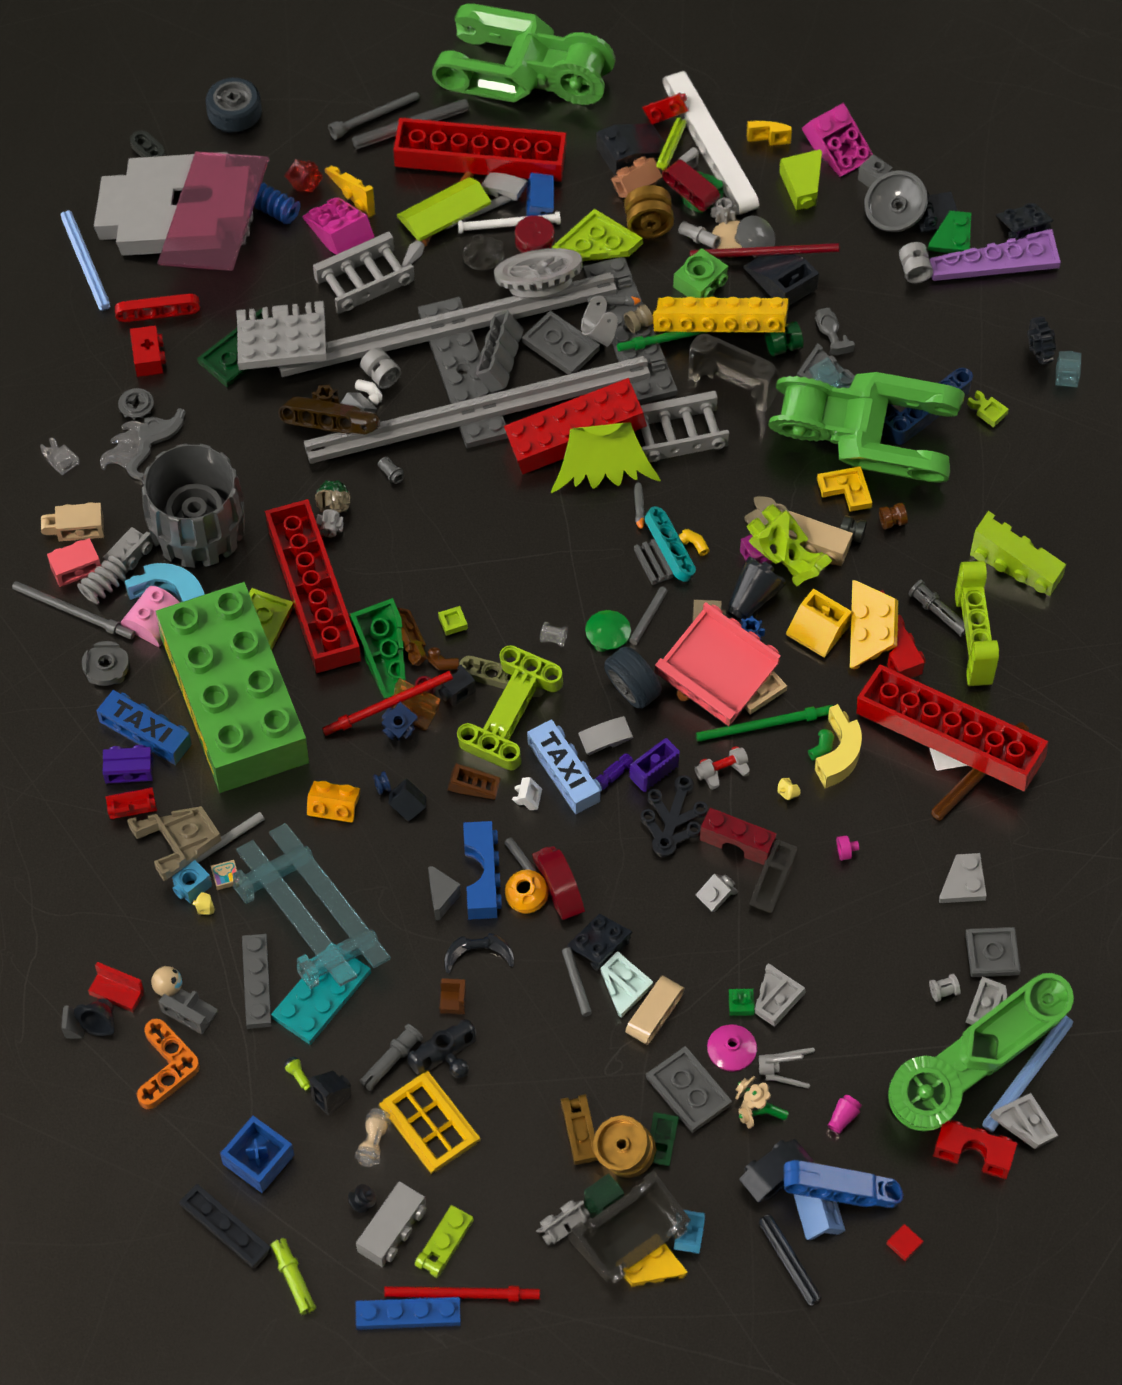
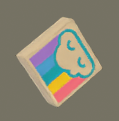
M234 860L211 866L217 890L240 884Z

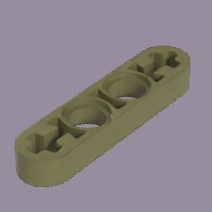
M466 656L461 659L459 664L465 669L469 665H473L474 668L467 671L476 682L502 689L506 688L509 682L507 679L512 676L503 671L501 663L475 656ZM490 669H494L498 672V675L491 678L485 673ZM537 687L532 697H540L546 690Z

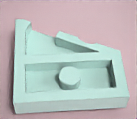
M618 951L601 967L602 976L617 1013L621 1018L654 986V982Z

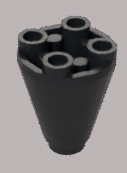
M749 556L743 564L728 604L729 609L726 613L741 623V619H747L776 595L786 584L785 579L774 574V567L769 563L763 561L760 564L756 559Z

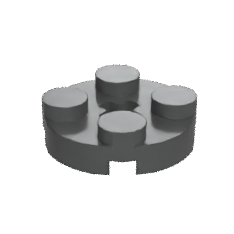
M111 641L98 642L93 645L94 648L90 649L89 652L87 650L84 653L82 667L90 683L107 686L123 682L124 676L129 670V658L127 652L120 648L119 644ZM104 660H109V663H111L107 667L100 665L104 663Z

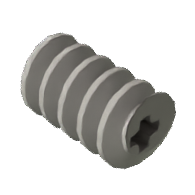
M113 555L108 557V561H103L101 567H96L95 573L90 572L88 578H83L81 584H77L80 592L89 601L97 605L99 604L97 596L105 599L104 590L112 593L111 584L118 588L119 582L117 579L123 582L126 580L124 573H127L126 567Z

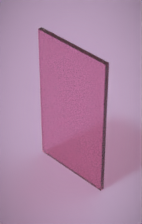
M195 152L158 264L162 266L233 271L269 158L265 156Z

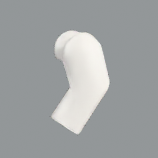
M360 379L356 381V390L367 392L369 394L367 400L374 406H377L382 401V394L375 383Z

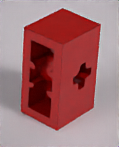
M156 325L130 329L137 377L163 373L162 364H166L165 353L160 351V347H164L162 334L157 333Z

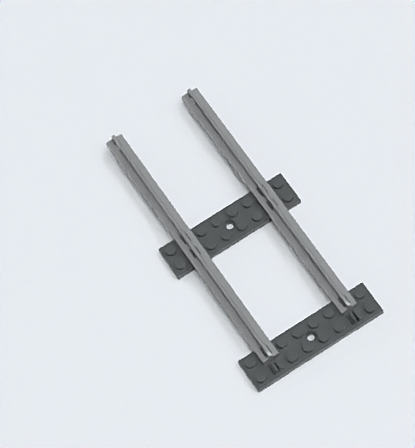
M619 257L583 266L585 279L573 281L566 289L547 296H512L468 308H463L460 297L420 306L418 307L419 320L326 342V361L279 366L281 376L284 377L361 358L368 351L376 347H380L385 352L429 341L451 403L450 405L380 422L381 426L377 430L365 435L338 432L304 441V447L310 464L458 426L466 448L506 439L508 437L504 428L506 423L503 415L585 395L626 378H629L640 404L676 396L678 390L659 343L645 346V349L636 351L634 349L621 352L617 350V343L631 341L634 337L643 336L644 338L655 335L652 325L648 327L643 326L636 333H628L626 331L628 327L624 321V314L629 311H636L637 307L643 305L642 300L632 306L626 304L607 305L606 313L612 312L618 319L616 332L611 342L618 359L617 363L498 393H491L476 375V368L481 361V357L472 330L490 326L493 316L497 313L508 310L515 319L587 302V298L597 295L633 296L640 298L625 258ZM460 371L467 372L466 374H459ZM323 446H324V449H320V450H316V451H311V449H315V448H319V447H323Z

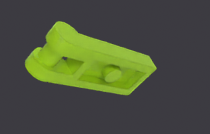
M451 1205L424 1250L417 1257L415 1266L420 1269L425 1268L429 1270L431 1275L438 1278L472 1224L473 1216ZM431 1255H434L439 1259L436 1262H434L430 1259Z

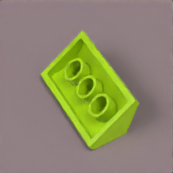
M468 177L397 214V217L420 242L491 205V200L479 181Z

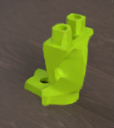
M769 505L762 511L763 516L768 520L767 524L764 525L759 518H756L747 525L748 530L753 536L749 539L750 544L773 563L781 562L793 575L792 581L796 587L805 580L818 576L822 569L832 562L827 554L823 552L810 553L800 545L801 542H806L808 538L787 510L781 512L775 505ZM789 530L794 531L797 535L796 539L789 537ZM772 544L776 547L777 552L775 554L770 549ZM789 553L793 557V560L789 558Z

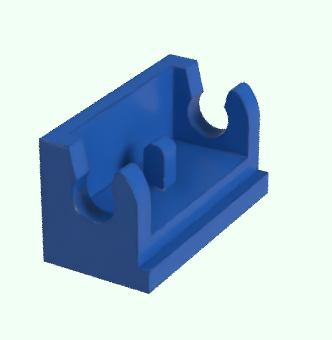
M530 173L527 183V216L548 215L540 212L549 213L554 210V175Z

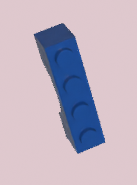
M492 821L463 823L465 855L476 859L484 868L481 878L474 884L466 887L468 920L497 918V909H502L501 894H496V887H500V873H495L494 867L499 866V852L493 849V844H498L497 830H492Z

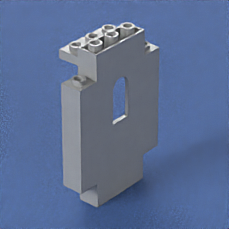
M227 152L129 158L126 175L102 176L94 228L100 240L116 239L121 255L221 250L222 241L226 239V232H232L237 245H245L246 236L250 234L249 224L253 221L251 208L252 205H255V195L253 192L257 188V178L253 176L250 167L235 168L234 162L230 161ZM209 189L213 192V197L206 203L172 205L174 191Z

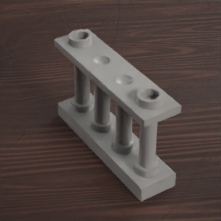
M390 232L313 265L316 282L320 284L327 281L337 295L335 305L338 314L349 311L353 307L414 281L412 264L402 268L392 253L394 251V242ZM385 256L395 272L383 276L373 260ZM363 264L367 266L375 278L374 281L365 285L354 270V268ZM347 273L356 289L345 293L335 277Z
M716 391L641 405L647 427L641 429L646 445L642 447V450L649 462L710 449H721L728 446L729 431H719L713 411H717L718 397ZM703 413L710 433L697 435L692 415ZM683 418L689 437L676 440L670 420ZM661 422L667 442L654 444L649 424Z

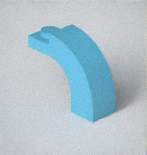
M155 563L143 566L145 574L136 575L125 580L130 600L140 597L149 586L164 589L175 595L180 602L205 595L199 581L193 574L173 564Z

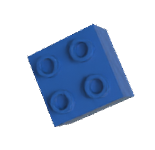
M252 1116L220 1154L224 1166L263 1193L293 1158L294 1150L292 1143L255 1116Z

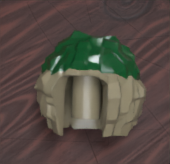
M339 480L325 481L315 495L316 505L321 512L327 509H332L339 513L346 512L352 498L346 486Z

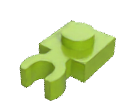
M980 391L975 392V398L978 401L972 398L968 399V406L972 409H978L977 416L992 427H995L1008 415L1009 409L993 397L986 400L984 394Z

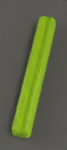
M681 117L676 119L656 163L657 168L667 169L687 124L685 119L682 120Z

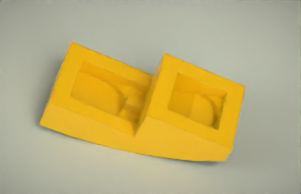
M749 121L747 124L748 142L769 139L770 146L791 143V126L770 121Z

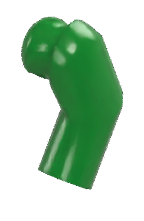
M821 729L819 731V745L808 750V754L813 761L831 752L834 742V734L831 730Z

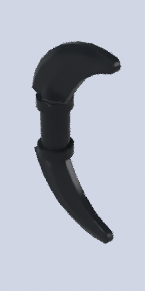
M489 933L488 937L471 940L461 936L447 950L445 970L447 974H450L455 961L463 953L471 951V949H491L502 955L510 967L514 966L513 953L504 939L492 933Z

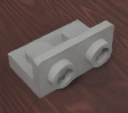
M131 527L102 557L103 561H108V557L113 555L124 564L127 572L133 570L138 560L151 551L153 547L151 535L148 531L142 534Z

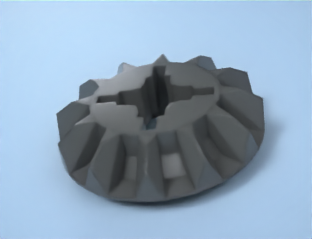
M134 388L121 395L118 406L125 418L131 417L134 420L136 417H141L143 419L144 415L151 413L154 401L148 391ZM138 399L140 405H138L137 408L134 409L133 405H135V402H137Z

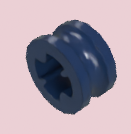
M385 771L381 772L380 776L373 775L379 795H382L383 791H391Z

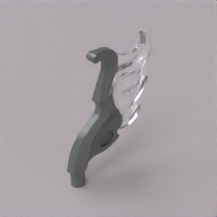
M180 408L177 409L175 417L169 420L149 417L144 418L145 424L137 421H129L121 426L122 429H129V431L118 434L111 439V443L118 442V445L101 456L100 464L102 469L105 470L107 464L116 463L126 468L132 478L143 481L144 474L139 473L137 469L150 455V447L153 444L173 437L183 426L186 411Z

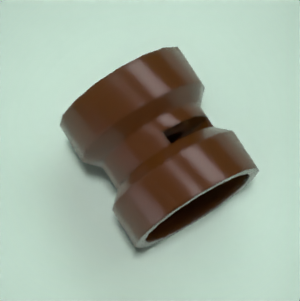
M897 503L893 508L887 506L879 508L880 522L885 530L892 528L896 524L902 526L908 523V516L903 503Z

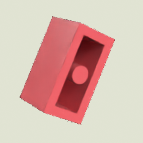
M90 538L77 541L64 548H58L47 554L50 567L59 587L88 577L90 572L95 573L96 567H101L99 557Z

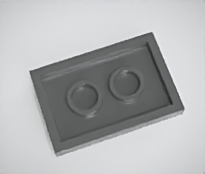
M549 311L522 337L523 344L568 375L580 370L600 350V344L583 335L581 331L552 311Z
M686 1046L646 1074L648 1081L692 1133L732 1105V1100Z

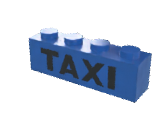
M112 690L96 710L100 723L139 745L151 747L153 753L174 765L179 762L192 745L190 733L185 727L181 725L176 726L166 716L153 713L148 706L142 703L140 705L137 704L125 693L120 694Z

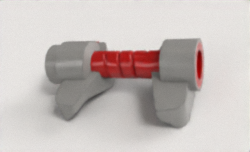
M736 746L729 751V756L716 762H713L711 759L701 760L699 766L695 767V772L699 780L705 779L709 788L715 789L719 787L717 771L732 766L743 776H748L750 769L747 765L748 757L742 747Z

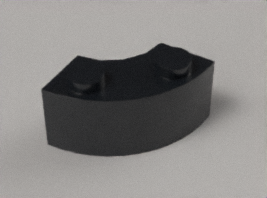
M796 1139L787 1142L781 1140L774 1145L771 1152L759 1161L753 1160L744 1168L745 1173L739 1180L758 1202L771 1199L784 1187L785 1163L794 1160L813 1163L814 1160Z

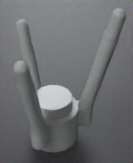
M808 1048L778 1054L759 1055V1075H766V1080H775L810 1088L808 1083L778 1076L774 1072H779V1062L803 1059L804 1054L813 1053L815 1049Z

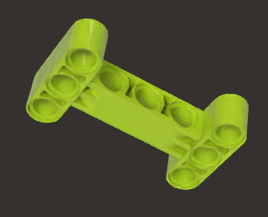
M985 561L961 562L955 588V602L957 607H962L969 654L967 664L968 686L992 685L999 659L998 642L991 638L984 592L987 578Z
M510 645L500 651V661L503 671L512 676L483 729L470 723L463 724L458 728L457 737L459 746L464 751L504 769L515 770L521 765L522 760L519 746L509 741L537 687L549 692H557L563 686L562 669L557 664ZM510 657H513V658L516 659V660L513 661V662H507V661H505L506 659H508V658H510ZM531 666H534V667L537 668V669L534 670V671H527V670H526L528 667H531ZM551 675H555L558 677L555 680L547 679ZM466 735L474 736L471 740L463 739ZM487 744L495 745L490 750L484 748ZM509 753H513L516 755L512 759L505 758V756Z

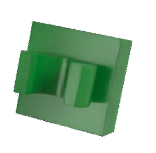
M729 989V1016L754 1015L753 989Z

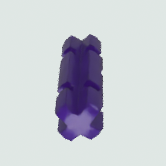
M629 754L622 755L619 758L620 761H615L603 771V775L600 774L595 778L602 790L609 786L608 783H612L625 772L624 769L630 768V764L634 760Z

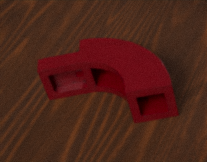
M552 846L542 848L540 851L533 853V861L548 885L554 907L562 920L585 912L576 881L561 850H556Z

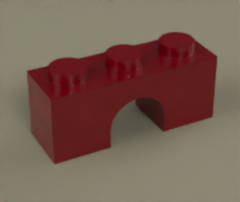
M713 808L709 809L700 831L701 841L721 849L724 843L734 844L743 850L744 858L764 866L767 865L775 848L777 833Z

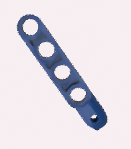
M797 1160L784 1164V1189L791 1194L863 1207L875 1205L892 1208L897 1206L903 1199L902 1188L894 1179Z

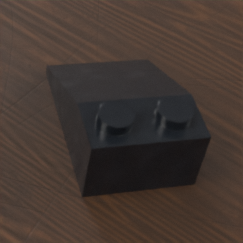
M615 124L597 131L596 148L615 176L618 170L633 166V162L638 158H654L655 161H658L665 145L664 140L653 124Z

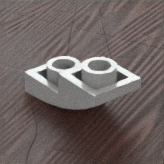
M489 173L481 186L487 194L498 198L502 194L517 201L526 188L527 181L508 174Z
M624 716L603 722L578 733L586 754L589 756L609 746L613 748L634 738Z

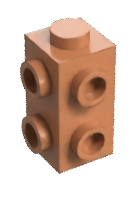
M638 158L633 162V166L629 168L624 167L616 172L617 175L611 178L619 197H626L635 188L657 184L656 181L662 178V175L660 173L661 168H657V161L654 158Z

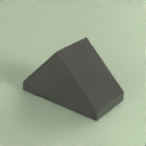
M430 866L428 867L435 920H441L460 897V884L435 867Z

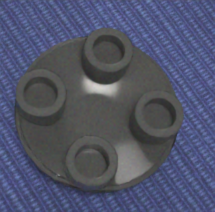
M748 216L738 224L735 241L742 248L775 246V233L771 225L763 218Z

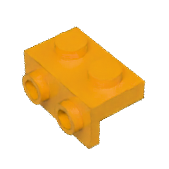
M314 781L308 793L307 815L353 822L355 807L360 797V788L351 785L331 784L327 781Z

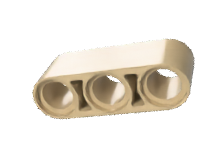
M661 976L630 1020L625 1032L648 1045L681 999L684 987L665 976Z

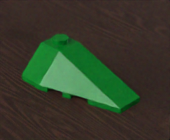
M391 598L351 613L349 618L359 648L384 700L405 691L402 619L394 599Z

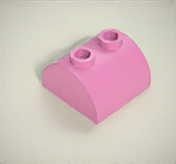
M149 586L123 618L121 626L135 631V635L160 647L163 642L160 636L156 610L180 602L164 589Z

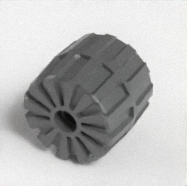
M204 444L176 445L175 448L158 454L155 461L144 472V486L142 487L145 520L155 547L161 545L164 558L170 562L176 557L181 559L182 566L195 568L196 561H202L204 566L219 563L218 556L220 554L226 558L229 557L237 549V541L242 540L245 532L243 492L237 471L232 468L230 459L223 452L219 453L212 449L211 446Z

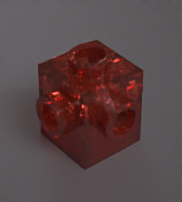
M295 159L284 175L292 186L300 192H313L323 178V175L318 170L319 167L314 162Z

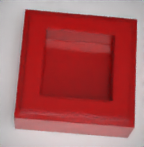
M904 1224L887 1241L886 1245L906 1262L923 1244V1240Z

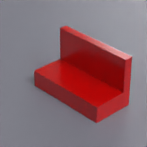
M97 962L95 965L97 976L88 990L89 995L99 999H106L113 1005L133 1013L144 994L142 981Z

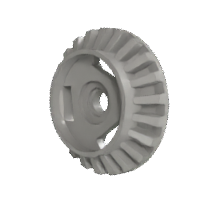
M561 248L540 249L521 253L506 259L495 268V281L499 286L510 289L513 295L519 297L551 295L571 285L572 278L579 274L583 268L582 257L576 251Z

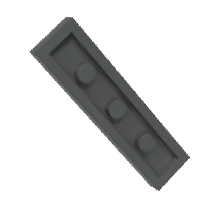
M267 935L242 936L246 1026L247 1029L272 1027Z

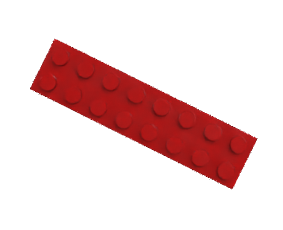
M399 118L393 150L395 167L460 173L470 172L482 175L502 173L529 179L530 173L554 175V181L561 182L566 154V133Z
M306 499L266 510L267 528L316 673L361 661L359 644L309 500Z
M883 665L878 666L857 697L856 714L1024 792L1047 755V740Z

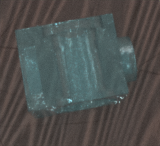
M1059 351L1056 363L1055 385L1077 387L1081 372V353Z

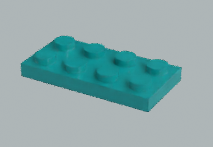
M331 943L271 1014L272 1019L311 1045L370 975L371 968L334 943Z

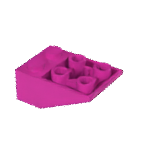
M844 103L811 120L802 128L811 146L815 150L821 149V157L840 177L858 168L873 155Z
M339 197L327 201V204L321 207L311 209L309 213L303 216V219L328 250L335 255L374 238L367 215Z

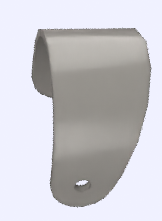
M597 295L591 299L585 310L581 331L583 335L608 347L614 338L618 319L614 313H606L607 301L603 296Z

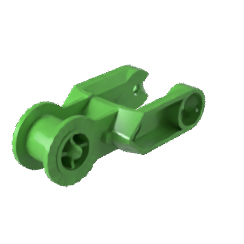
M465 4L458 9L455 16L458 38L470 44L490 42L512 46L506 63L503 65L468 58L460 52L445 51L439 55L432 75L440 86L454 92L515 102L536 88L552 91L558 94L560 98L573 104L589 105L599 101L605 90L602 76L612 71L616 60L613 49L610 48L609 44L590 33L575 32L565 37L554 36V30L534 14L477 4Z
M879 372L856 374L849 388H836L828 383H823L821 380L808 379L806 377L800 378L798 376H788L777 380L776 388L784 394L781 415L773 416L769 419L768 427L774 432H778L786 437H792L793 439L808 441L828 440L838 444L839 460L853 467L861 466L862 470L927 482H946L949 480V456L934 451L912 450L880 444L888 404L924 410L939 416H957L965 397L962 390L945 384Z
M1053 973L1041 974L1030 980L963 1032V1036L938 1056L915 1057L901 1065L890 1083L888 1092L889 1105L895 1117L906 1127L913 1130L931 1131L942 1127V1124L949 1121L957 1112L961 1103L962 1093L983 1077H989L1052 1030L1071 1010L1074 1001L1073 990L1069 982L1062 976Z

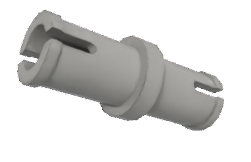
M686 221L682 222L679 226V234L692 238L697 244L703 243L713 249H717L720 245L721 237L706 231L702 226L696 227Z

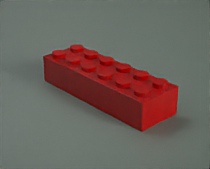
M626 378L505 425L504 428L523 475L564 459L570 429L631 422L633 431H637L647 427L631 382L629 378Z

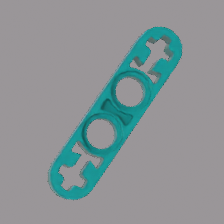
M651 507L645 515V522L674 576L680 581L687 582L696 572L695 565L666 512L659 507ZM661 532H663V533H665L666 535H668L669 538L665 537ZM671 550L677 552L678 555H675Z

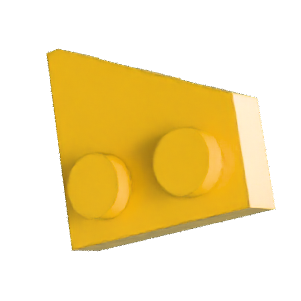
M658 1234L616 1263L617 1269L632 1287L644 1285L646 1282L656 1283L662 1282L666 1278L678 1276L679 1278H684L687 1276L686 1269Z

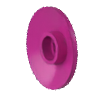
M725 1025L719 1027L711 1034L707 1044L709 1058L717 1067L726 1071H739L745 1069L753 1062L757 1052V1044L754 1036L744 1027ZM735 1042L737 1046L730 1047L728 1043Z

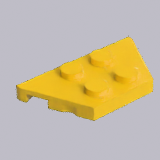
M855 580L852 581L850 668L858 669L860 664L869 659L873 660L879 657L882 652L889 651L897 646L898 600Z

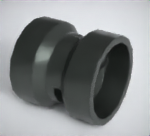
M845 515L840 529L853 533V540L861 543L867 521L861 519L856 521L852 517Z

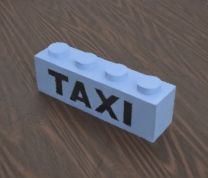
M551 719L527 732L528 745L575 814L600 802V792L602 789L599 782L591 778L588 766L584 761L578 759L574 745L572 743L568 744L565 739V733L560 726H556Z

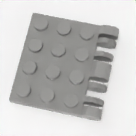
M324 301L315 302V313H312L311 302L306 303L305 310L307 314L299 315L298 304H292L293 315L289 316L288 305L272 306L273 318H269L268 307H263V319L256 320L255 309H249L250 320H247L246 309L237 310L239 370L326 361Z

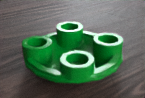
M605 610L599 611L590 617L587 621L585 632L588 640L595 646V649L604 652L627 644L630 639L631 627L624 615L617 611Z

